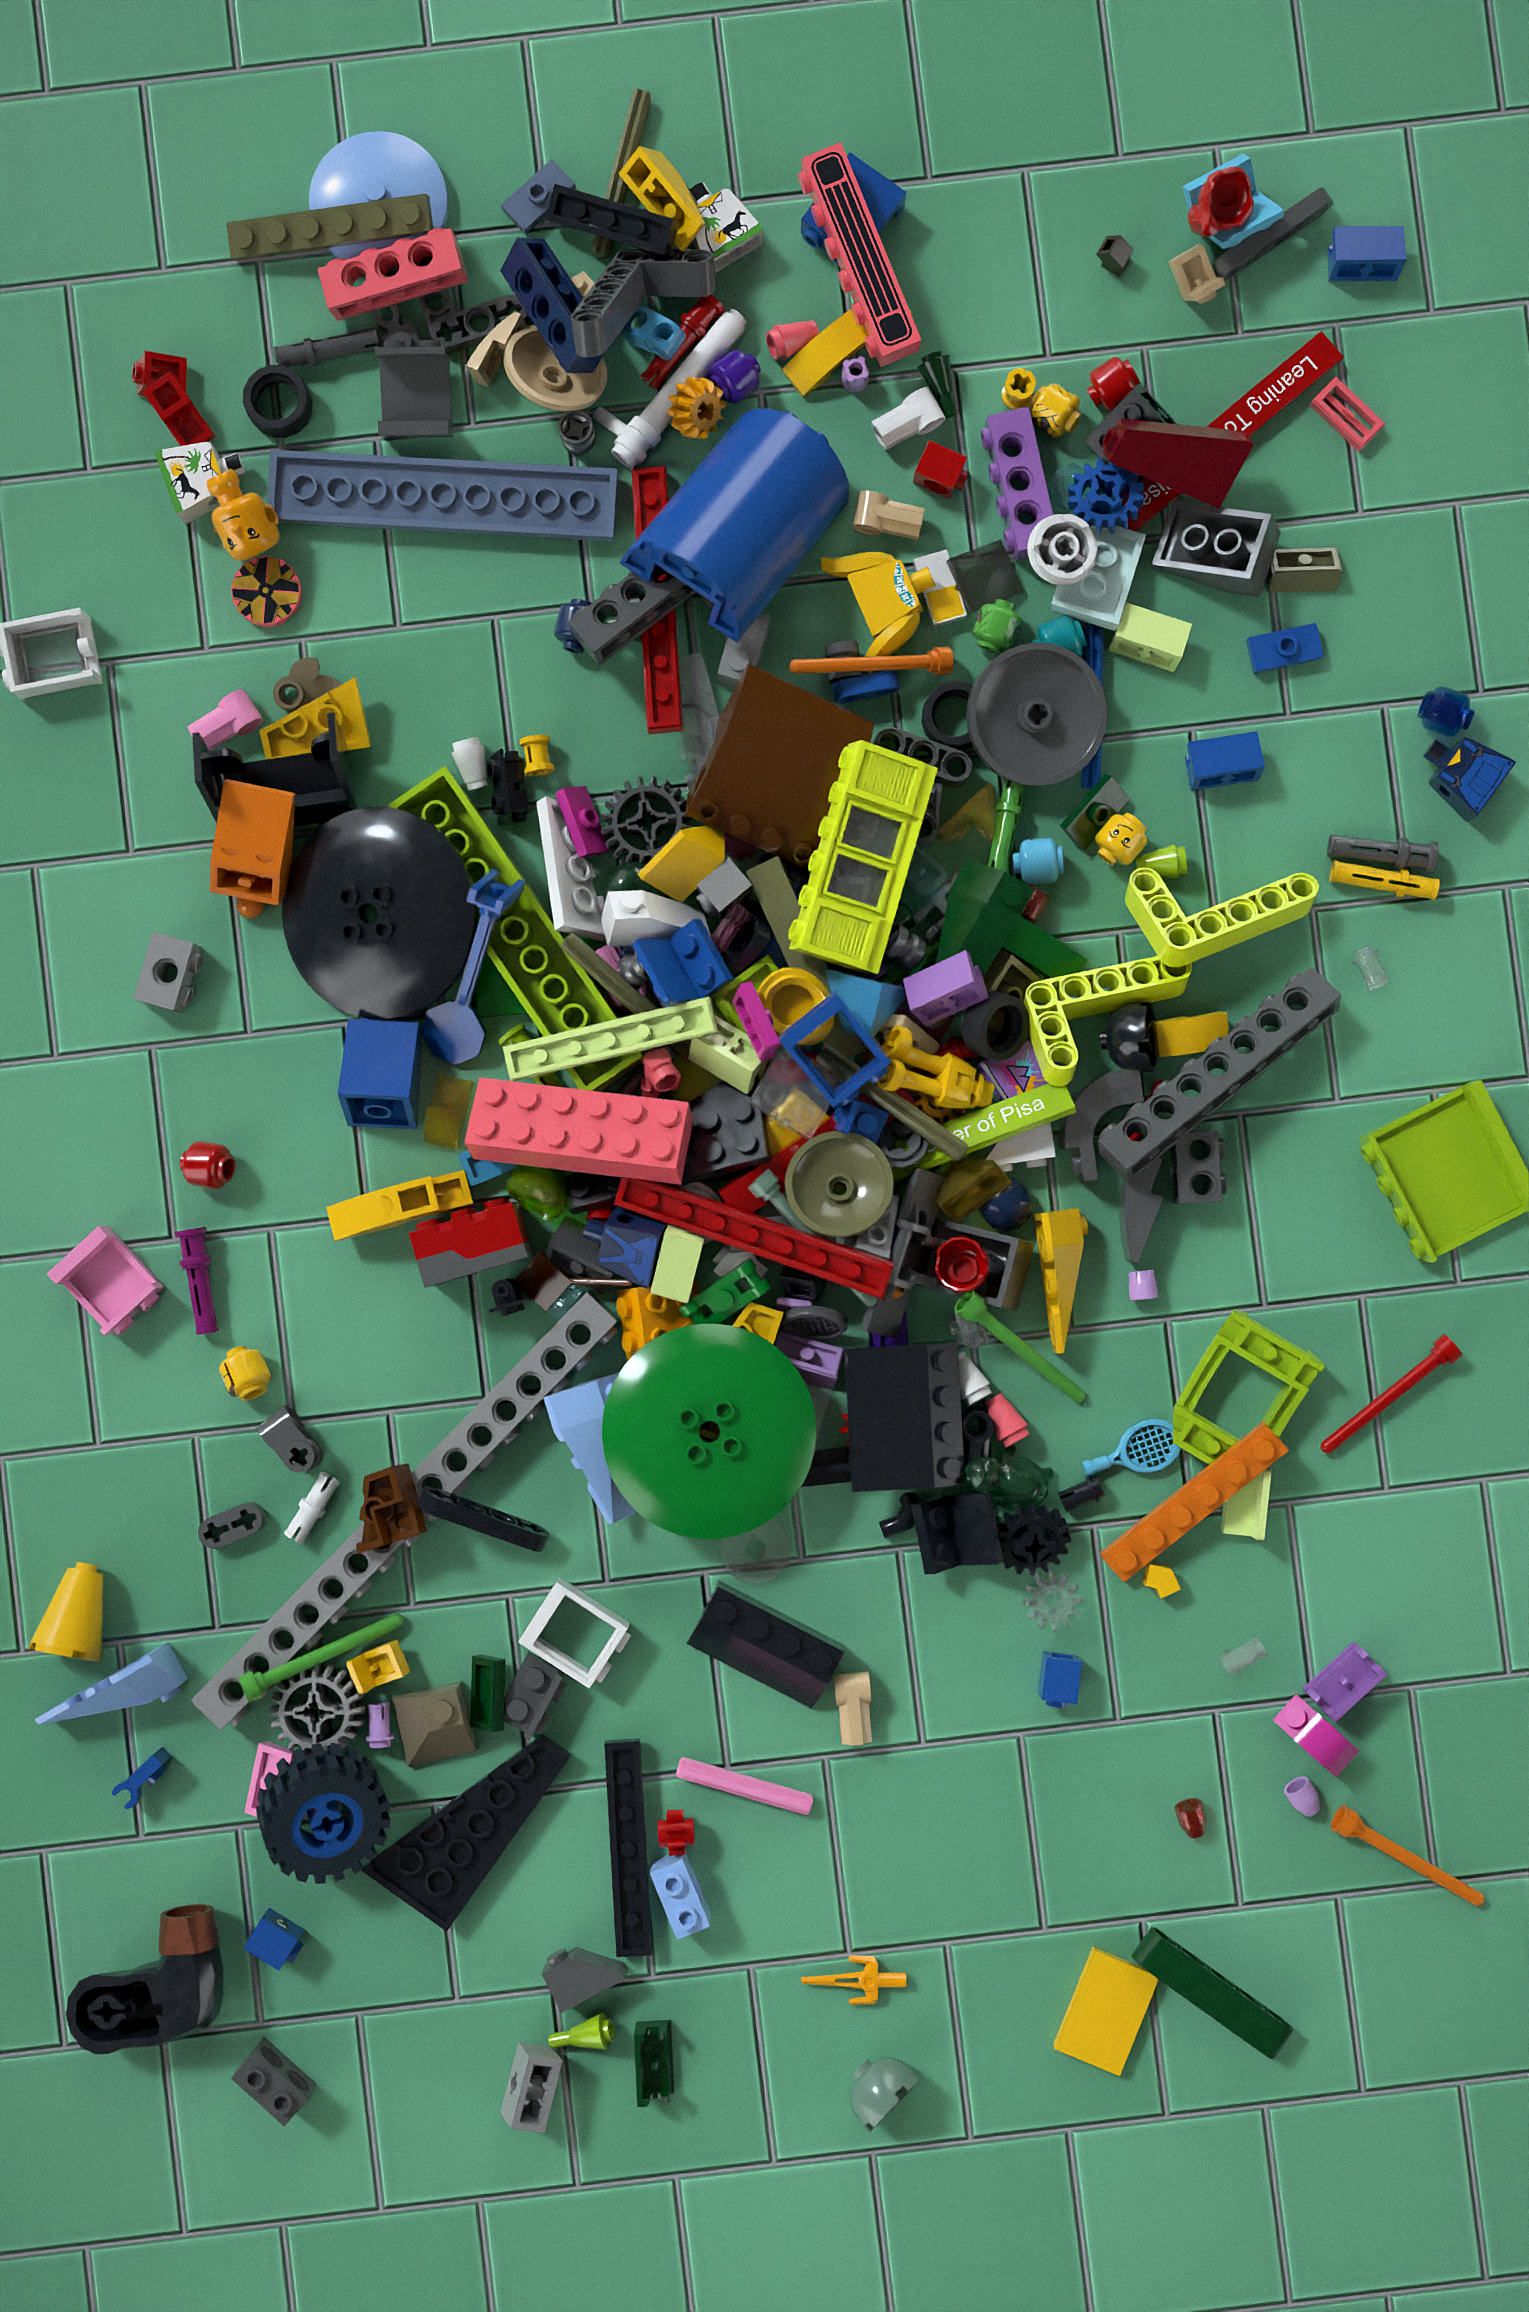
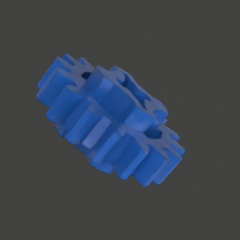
M1098 458L1097 467L1092 468L1086 463L1084 464V475L1080 473L1073 475L1074 484L1068 486V496L1070 497L1068 498V508L1073 510V515L1083 519L1090 527L1091 525L1095 526L1097 535H1100L1103 528H1108L1112 535L1115 534L1116 525H1120L1124 529L1128 528V517L1137 520V508H1142L1144 505V496H1142L1144 494V485L1139 482L1138 474L1134 472L1129 473V470L1118 467L1110 462L1109 465H1104L1102 459ZM1089 487L1090 491L1085 494V499L1083 500V494L1086 488ZM1129 493V499L1123 506L1122 501L1126 499V494Z

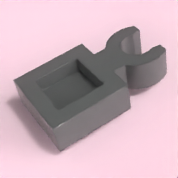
M395 304L390 305L393 317L389 321L382 320L378 312L373 313L378 328L386 333L379 337L383 347L384 341L392 340L405 341V347H419L420 340L410 321L401 326L402 317Z

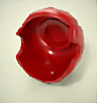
M962 1236L950 1238L939 1246L936 1251L935 1272L946 1288L958 1293L972 1292L984 1283L989 1271V1260L986 1252L978 1242Z

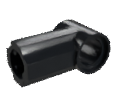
M969 1407L961 1413L965 1479L986 1480L990 1437L992 1436L994 1425L990 1416L982 1408ZM979 1416L985 1419L984 1428L980 1432L972 1433L967 1430V1425L971 1418Z

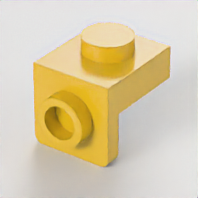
M397 1639L366 1650L347 1661L351 1679L359 1694L366 1693L378 1685L404 1677L411 1672Z

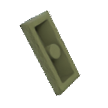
M1337 547L1276 549L1268 570L1269 591L1309 592L1337 590L1342 575Z

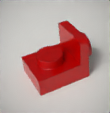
M144 351L139 362H134L132 369V383L137 384V395L145 396L142 390L170 371L186 392L187 358Z

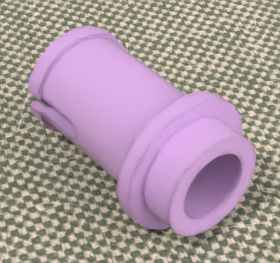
M377 1702L376 1705L374 1703L367 1704L369 1736H366V1741H369L370 1748L391 1746V1739H394V1734H390V1702Z

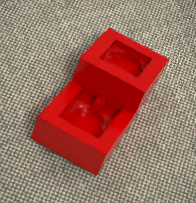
M171 371L142 390L180 446L209 442L216 437Z

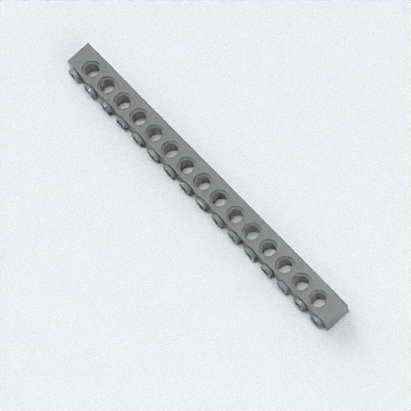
M590 1291L586 1292L411 1473L418 1498H420L426 1487L428 1477L438 1478L442 1483L443 1491L459 1496L471 1484L467 1477L476 1468L482 1472L496 1458L491 1452L500 1443L506 1447L520 1433L516 1426L525 1417L531 1422L545 1407L541 1403L543 1397L549 1392L551 1394L560 1392L569 1382L565 1376L574 1367L580 1371L594 1357L589 1351L598 1342L604 1346L618 1332L614 1325L619 1319ZM577 1324L586 1325L590 1330V1339L585 1344L577 1343L572 1337V1330ZM557 1349L565 1354L566 1363L563 1368L555 1369L550 1366L548 1354L551 1350ZM527 1375H535L540 1379L541 1390L539 1393L530 1394L524 1389L523 1381ZM508 1400L515 1404L517 1413L513 1419H506L501 1416L499 1405L502 1401ZM477 1426H485L490 1429L492 1439L489 1444H481L476 1440L474 1432ZM459 1451L466 1456L467 1466L465 1469H456L452 1466L450 1462L452 1452ZM422 1510L425 1520L428 1519L433 1523L438 1518ZM363 1522L190 1701L220 1731L229 1722L235 1727L250 1711L245 1707L249 1703L245 1693L242 1697L235 1696L230 1690V1682L236 1681L240 1683L239 1676L250 1671L253 1674L260 1671L255 1666V1656L265 1657L269 1663L268 1671L296 1659L297 1657L294 1655L303 1646L310 1650L324 1635L320 1631L322 1626L328 1620L334 1625L348 1611L344 1604L353 1595L359 1599L373 1585L369 1578L377 1570L383 1574L398 1559L393 1553L402 1544L409 1548L421 1534L392 1543L391 1545L360 1553L367 1558L368 1568L367 1570H359L353 1565L352 1557L357 1553L356 1544L362 1542ZM329 1579H337L342 1583L344 1588L342 1595L337 1596L329 1591ZM310 1604L317 1608L319 1613L318 1620L311 1621L305 1617L303 1613L304 1605ZM280 1630H287L293 1635V1646H286L279 1640ZM274 1685L267 1687L268 1691L263 1693L262 1697H264L274 1687Z

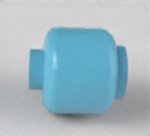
M1052 838L1022 841L1020 853H1013L1014 874H1021L1023 882L1027 885L1056 882L1058 875L1064 873L1062 845L1057 846Z

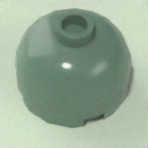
M886 2057L879 2059L873 2064L867 2059L853 2074L857 2079L850 2093V2103L853 2112L862 2125L871 2132L882 2121V2118L891 2112L911 2091L916 2083L920 2081V2078L911 2068L898 2059Z

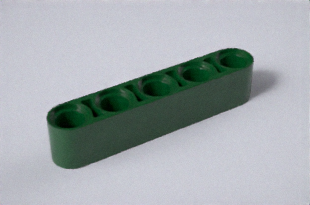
M1151 1926L1131 1955L1150 1974L1272 2060H1274L1294 2031L1275 2012L1153 1926Z

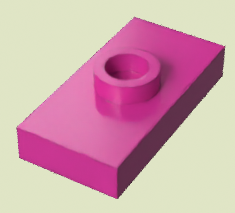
M569 787L557 791L555 794L579 858L603 855L610 851L605 844L606 838L601 833L602 827L599 822V816L595 811L587 787Z
M752 981L740 984L732 1003L758 1059L761 1062L770 1060L780 1045V1041L773 1028L772 1015L767 1008L763 1007Z

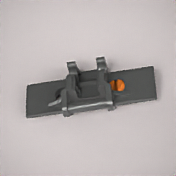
M917 1167L911 1173L898 1215L895 1219V1224L900 1228L889 1261L895 1263L885 1297L883 1299L877 1298L875 1305L867 1306L862 1321V1330L896 1338L913 1285L919 1284L934 1289L937 1288L939 1279L922 1269L929 1249L937 1250L939 1246L946 1242V1240L932 1236L930 1233L949 1178Z

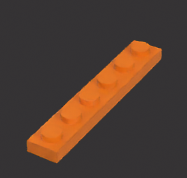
M1265 1421L1261 1422L1100 1552L1101 1557L1123 1582L1127 1581L1289 1451L1287 1446Z

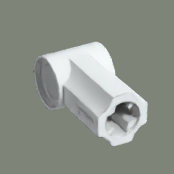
M923 387L906 397L902 405L871 421V427L878 443L886 451L917 433L924 435L933 431L946 418L929 387Z

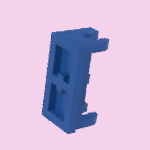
M1334 226L1333 245H1328V281L1398 280L1406 262L1404 226Z
M1257 731L1191 741L1187 744L1188 755L1185 756L1190 791L1258 781L1265 768Z

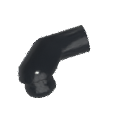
M904 1493L899 1499L901 1507L898 1515L879 1522L884 1539L908 1531L915 1526L911 1505L921 1502L918 1500L916 1493Z

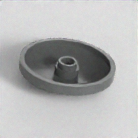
M1027 643L1001 653L991 660L980 672L968 698L967 728L976 753L995 774L1020 785H1050L1075 775L1094 757L1101 745L1106 730L1107 703L1097 675L1081 657L1055 644Z

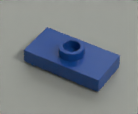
M1317 623L1248 637L1246 640L1253 674L1321 660L1324 657Z

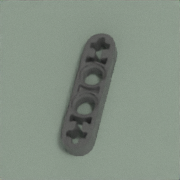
M1323 187L1317 189L1286 210L1284 217L1273 222L1269 228L1251 234L1239 244L1226 251L1214 262L1213 269L1219 277L1224 278V281L1230 279L1322 216L1333 205V200Z

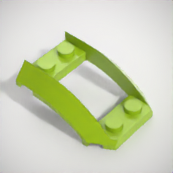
M1233 1309L1200 1359L1173 1408V1443L1207 1464L1212 1463L1240 1440L1193 1411L1204 1389L1229 1349L1285 1382L1261 1421H1265L1278 1437H1280L1291 1416L1309 1391L1311 1383L1318 1373L1322 1372L1325 1368V1364L1309 1349L1307 1351L1303 1350L1248 1317V1312Z

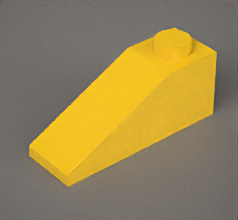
M639 146L618 174L649 212L679 221L674 244L679 250L684 251L705 225V222L682 176L665 155L660 151Z

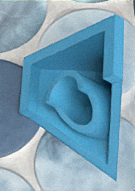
M824 968L831 993L836 990L873 1037L907 997L905 987ZM838 1011L837 1014L842 1030L857 1034Z

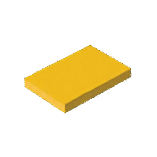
M1092 1946L1054 2040V2049L1120 2076L1159 1979L1137 1964Z

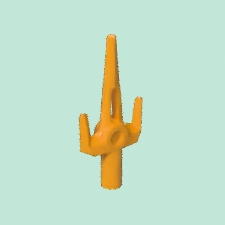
M849 1956L848 1960L850 1962L866 1964L861 1972L801 1978L802 1984L863 1989L866 1996L849 1999L850 2005L875 2004L878 2000V1987H906V1972L878 1973V1962L874 1956ZM858 1978V1982L836 1981L837 1979Z

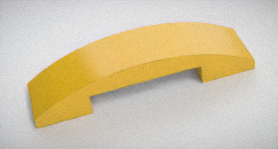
M850 309L813 338L782 368L784 375L803 398L828 380L831 372L844 363L846 359L848 360L866 346L864 338L868 336L863 324L857 325Z

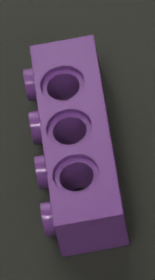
M1029 407L988 415L985 429H981L983 448L985 451L990 450L992 462L988 463L990 480L992 484L997 483L1000 496H996L998 515L1000 518L1005 517L1007 530L1003 531L1007 551L1012 550L1015 561L1028 558L1027 546L1032 530L1040 521L1053 515ZM1006 446L1015 447L1019 455L1008 457L1003 453L1002 448ZM1015 479L1022 480L1026 484L1027 489L1023 491L1014 490L1009 482ZM1028 513L1034 518L1035 522L1030 525L1022 524L1018 520L1017 515Z

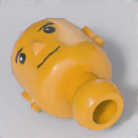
M229 469L208 479L206 485L209 493L215 496L220 504L212 513V523L215 527L213 531L218 533L223 543L222 546L226 548L228 554L235 560L243 561L272 548L278 543V517L273 507L269 504L266 505L262 497L257 493L249 492L243 494L239 487L240 479L238 474L234 470Z

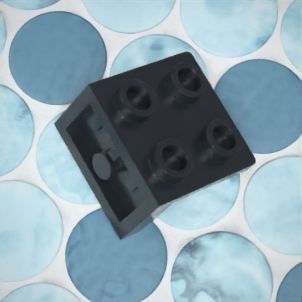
M1145 387L1133 388L1092 431L1085 441L1106 465H1109L1108 459L1102 452L1104 449L1102 446L1107 431L1111 427H1115L1119 418L1169 424L1177 423ZM1139 475V482L1145 477Z
M989 1493L940 1495L911 1505L925 1574H937L963 1565H998L1003 1563L1004 1560L991 1495Z

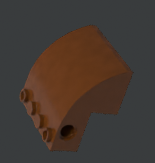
M747 663L717 721L716 741L687 794L685 815L808 870L811 855L815 850L818 851L821 837L818 836L820 823L824 816H828L831 802L828 801L830 789L835 781L838 782L841 768L838 767L841 752L845 747H848V744L859 740L870 743L874 722Z

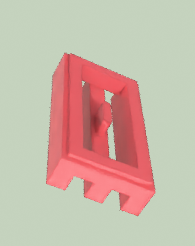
M1337 377L1309 404L1358 452L1385 426V423ZM1332 390L1336 392L1372 429H1367L1355 417V414L1346 406H1343L1330 392ZM1332 409H1334L1343 419H1341Z

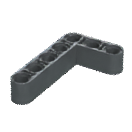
M635 248L623 250L616 254L571 315L577 355L581 357H595L604 354L645 296L705 297L715 293L717 285L713 253L708 250L685 249L681 251L679 249H672L669 258Z
M887 727L878 732L873 742L874 745L880 746L883 740L892 739L899 747L896 752L913 758V754L917 751H926L931 756V762L928 765L938 768L934 783L940 782L943 786L949 788H958L965 784L972 770L971 759L966 753L897 728ZM951 762H957L962 765L964 774L959 777H953L946 771V765ZM852 806L843 836L864 838L865 851L869 852L881 816L875 815L868 820L862 819L857 814V808Z

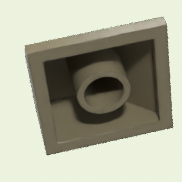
M462 1681L392 1697L408 1767L477 1750L473 1729L470 1727V1716Z

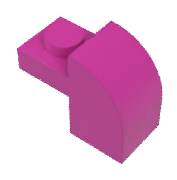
M1297 1694L1293 1696L1273 1719L1277 1725L1335 1777L1341 1773L1359 1752L1354 1745Z

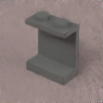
M396 340L384 341V347H374L375 355L379 357L382 421H378V435L382 438L453 437L449 350L445 346H440V341L421 340L419 341V347H405V341Z

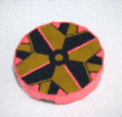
M271 556L255 557L244 563L235 574L231 586L232 600L239 613L250 623L265 628L280 626L287 622L286 620L292 615L294 616L298 611L303 597L301 582L293 568L283 560Z

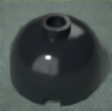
M1150 1001L1123 1005L1111 1014L1108 1019L1107 1029H1101L1102 1050L1108 1049L1110 1059L1121 1069L1152 1072L1154 1071L1153 1067H1156L1157 1057L1155 1054L1154 1033L1152 1024L1149 1022L1156 1020Z

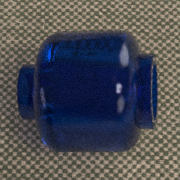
M1445 686L1437 687L1433 692L1428 691L1418 711V717L1422 718L1424 729L1446 737L1455 736L1461 729L1467 730L1474 716V710L1470 709L1469 696Z

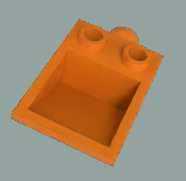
M226 779L223 783L210 861V892L237 897L236 908L239 914L245 918L252 919L258 917L263 912L264 903L279 906L286 895L292 866L295 793Z

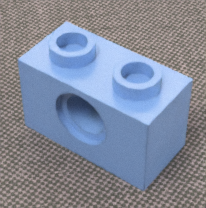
M687 1853L686 1855L676 1856L666 1855L652 1861L650 1875L676 1939H681L710 1927L711 1912Z

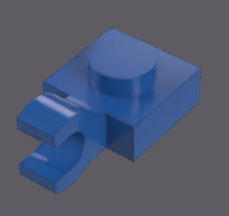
M161 1747L128 1779L121 1781L112 1790L113 1796L123 1789L128 1790L131 1793V1800L124 1807L126 1810L132 1808L141 1798L143 1783L147 1781L150 1785H153L167 1771L163 1765L172 1756Z

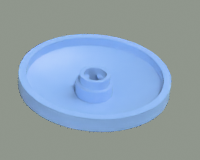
M372 131L345 139L325 155L312 178L309 192L310 210L426 193L430 196L433 229L445 228L449 199L439 166L422 146L396 133ZM424 234V235H417V236H410V237H403V238L415 239V238H419V237L425 236L426 234ZM403 238L327 249L337 259H350L360 256V253L366 249H383L392 246L395 241ZM392 267L388 272L398 271L399 267Z

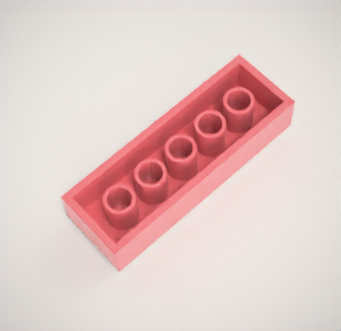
M479 1077L464 1143L472 1158L477 1160L615 1177L638 1178L681 1185L694 1119L689 1102Z

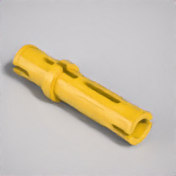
M1337 860L1333 861L1329 881L1333 883L1338 882L1362 888L1392 892L1395 897L1403 898L1404 895L1435 900L1440 886V879L1409 874L1408 870L1400 869L1399 872L1343 863ZM1355 873L1360 875L1380 878V880L1376 881L1371 879L1352 876V874ZM1389 880L1416 884V887L1389 883Z

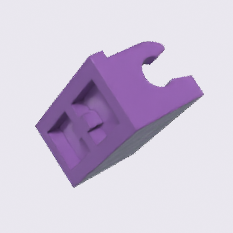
M966 950L903 979L910 1011L925 1026H929L989 998L981 970L978 965L973 967L971 956Z
M1353 1641L1302 1689L1336 1723L1377 1685L1387 1673L1369 1657V1654Z

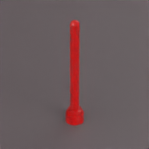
M1443 1334L1433 1342L1434 1347L1430 1349L1431 1354L1322 1441L1320 1445L1322 1452L1326 1454L1332 1453L1439 1365L1445 1366L1448 1363L1451 1365L1463 1356L1460 1349L1447 1335Z

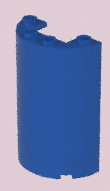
M764 408L747 411L737 419L621 558L620 564L648 583L657 574L659 566L714 603L708 624L738 643L846 507L849 499V481L838 456L829 446L826 436L819 431L813 430L793 413Z

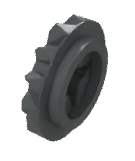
M894 1118L884 1125L876 1145L888 1159L891 1169L895 1167L906 1170L908 1166L914 1163L919 1164L923 1155L928 1153L929 1141L897 1118ZM894 1135L902 1141L908 1139V1151L900 1147L895 1149Z

